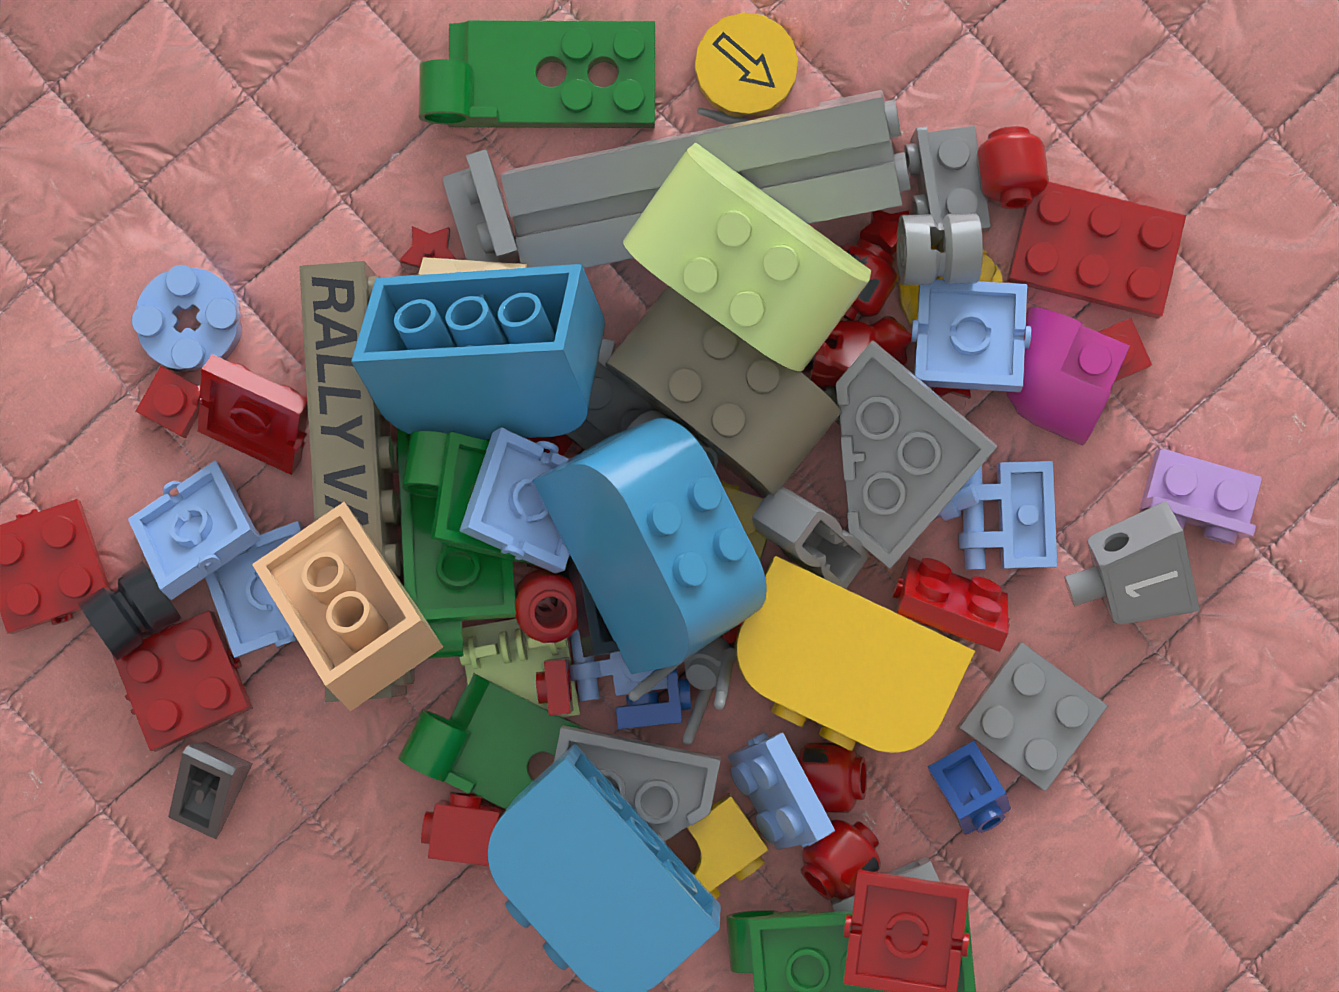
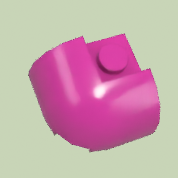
M1037 307L1028 308L1026 312V326H1031V342L1029 349H1025L1023 388L1021 392L1006 391L1007 397L1017 410V414L1033 425L1083 446L1091 435L1111 394L1110 390L1130 345L1082 326L1083 322L1066 315Z

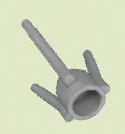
M722 637L717 638L683 661L688 681L694 687L700 689L682 741L686 745L692 744L715 686L714 706L718 710L723 709L725 706L736 654L731 644L729 645ZM683 662L652 672L630 691L629 699L632 701L638 700Z

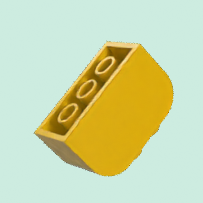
M774 556L764 573L767 587L765 602L761 609L743 621L734 642L735 661L741 676L753 690L774 702L770 712L800 727H803L806 718H809L822 725L818 735L850 751L853 750L857 741L881 752H905L922 745L930 739L940 727L975 650L784 559Z

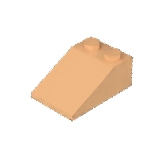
M345 502L252 564L324 685L350 712L443 648V645Z

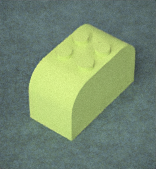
M696 142L685 151L623 240V244L628 252L652 274L758 351L777 363L799 372L803 371L868 284L871 270Z

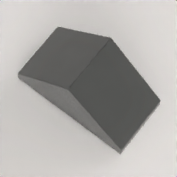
M207 742L188 745L182 753L168 817L217 839L251 769L252 763Z

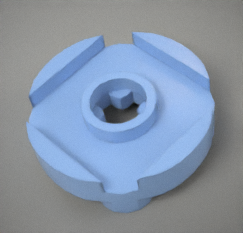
M186 265L172 267L169 271L155 277L142 291L136 310L132 315L133 328L137 332L140 344L147 354L167 368L182 372L202 369L212 354L226 360L236 348L242 330V325L240 324V304L231 287L221 278L207 270L190 268ZM193 307H198L200 311L197 313L196 319L201 323L196 331L186 328L180 333L177 329L180 322L177 317L178 313L182 309L189 311Z

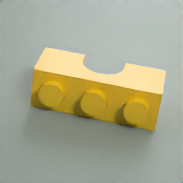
M728 793L711 806L709 815L687 827L701 850L700 860L692 873L715 899L721 895L717 886L733 875L736 876L738 881H741L765 863L761 855L769 849L731 793Z

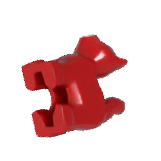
M892 316L883 317L871 325L854 320H840L815 353L810 380L818 387H836L837 381L871 341L876 342L900 364L905 365L907 363L906 349L911 342L912 334Z

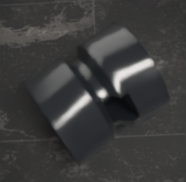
M143 562L124 573L118 579V590L115 592L103 587L78 603L117 661L143 644L142 633L147 630L157 634L182 619L169 598L159 589L155 578Z

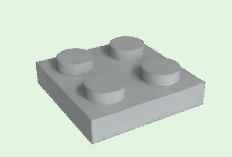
M1018 642L957 727L1041 790L1047 791L1108 705L1023 642Z

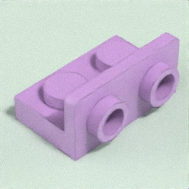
M1159 448L1154 454L1139 510L1145 511L1167 501L1182 530H1184L1185 523L1204 528L1203 537L1235 545L1237 538L1243 539L1254 536L1256 526L1250 524L1262 477Z

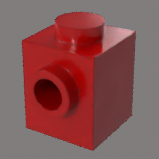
M451 792L449 801L440 800L435 804L434 812H425L421 843L429 844L428 858L489 866L488 845L494 827L503 815L504 808L481 805L482 796Z

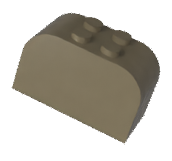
M670 286L665 288L605 363L608 370L657 411L680 424L695 437L710 446L717 454L719 463L764 498L769 493L774 496L780 488L784 487L841 414L835 402L803 373L789 369L767 357Z

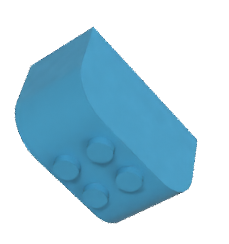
M582 264L382 277L375 279L351 362L381 414L392 425L408 434L416 431H436L447 434L452 431L486 440L491 439L492 433L502 427L523 438L559 436L570 433L580 427L587 417L605 330V320Z
M664 418L650 420L604 439L533 479L631 674L678 665L762 608L766 599L767 587L760 560L706 452L697 439L680 424Z
M576 743L513 799L493 829L488 845V863L495 883L508 898L505 902L507 910L521 926L528 928L532 925L546 940L543 944L546 954L560 969L566 970L570 967L586 985L598 992H646L654 988L720 929V903L599 771Z

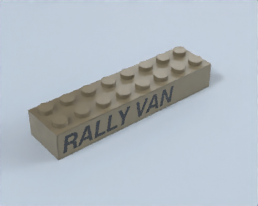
M365 261L299 266L314 520H318L345 502L400 581V578H404L403 547H398L396 526L401 525L400 494H395L393 473H399L397 441L392 442L390 422L385 419L377 408L351 362L375 279L381 277L377 276ZM414 668L369 699L407 695L406 684H414ZM324 685L325 702L340 701Z

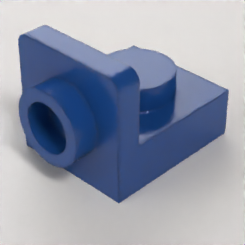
M677 668L667 675L669 701L659 702L658 692L645 693L636 701L630 700L629 696L626 695L627 705L616 707L618 729L682 723L681 711L692 710L688 679H678Z
M974 741L928 766L932 778L957 817L959 826L965 835L975 830L978 833H983L993 829L1004 820V814L1011 809L1006 791Z

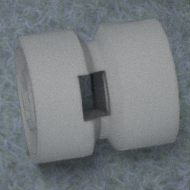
M976 213L947 214L942 222H936L931 214L900 216L897 229V267L901 285H931L937 276H942L947 284H973L979 282L982 269L983 244L981 223ZM937 246V250H931V247Z

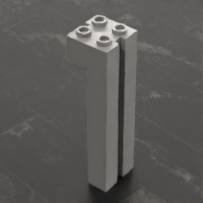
M882 89L820 102V105L817 107L510 169L501 175L509 214L510 217H513L517 233L515 241L520 263L527 264L528 268L582 264L583 268L633 259L634 257L623 244L624 238L685 151L695 142L807 224L902 206L901 191L911 190L905 152L894 154L891 138L901 136L895 100L885 102Z

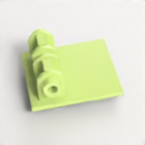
M516 619L462 628L464 657H460V662L462 666H465L468 685L473 673L548 710V703H538L536 672L545 671L544 661L547 659L569 657V664L572 665L567 638L557 643H542L533 640L520 629ZM571 681L574 710L571 714L559 715L563 718L580 715L575 681Z

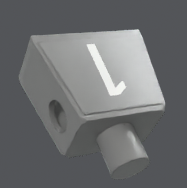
M1167 501L1091 535L1087 544L1093 567L1064 576L1074 607L1102 598L1113 623L1119 625L1193 613L1200 610L1184 533Z

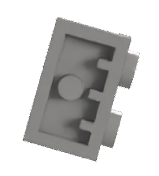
M927 126L915 129L911 138V144L904 146L909 176L916 175L919 195L912 197L914 215L931 214L936 222H942L947 214L976 213L980 219L982 232L989 231L991 224L987 199L981 192L976 157L978 144L975 126L928 132Z
M487 149L466 155L469 169L443 177V184L466 259L471 261L520 263L515 237Z

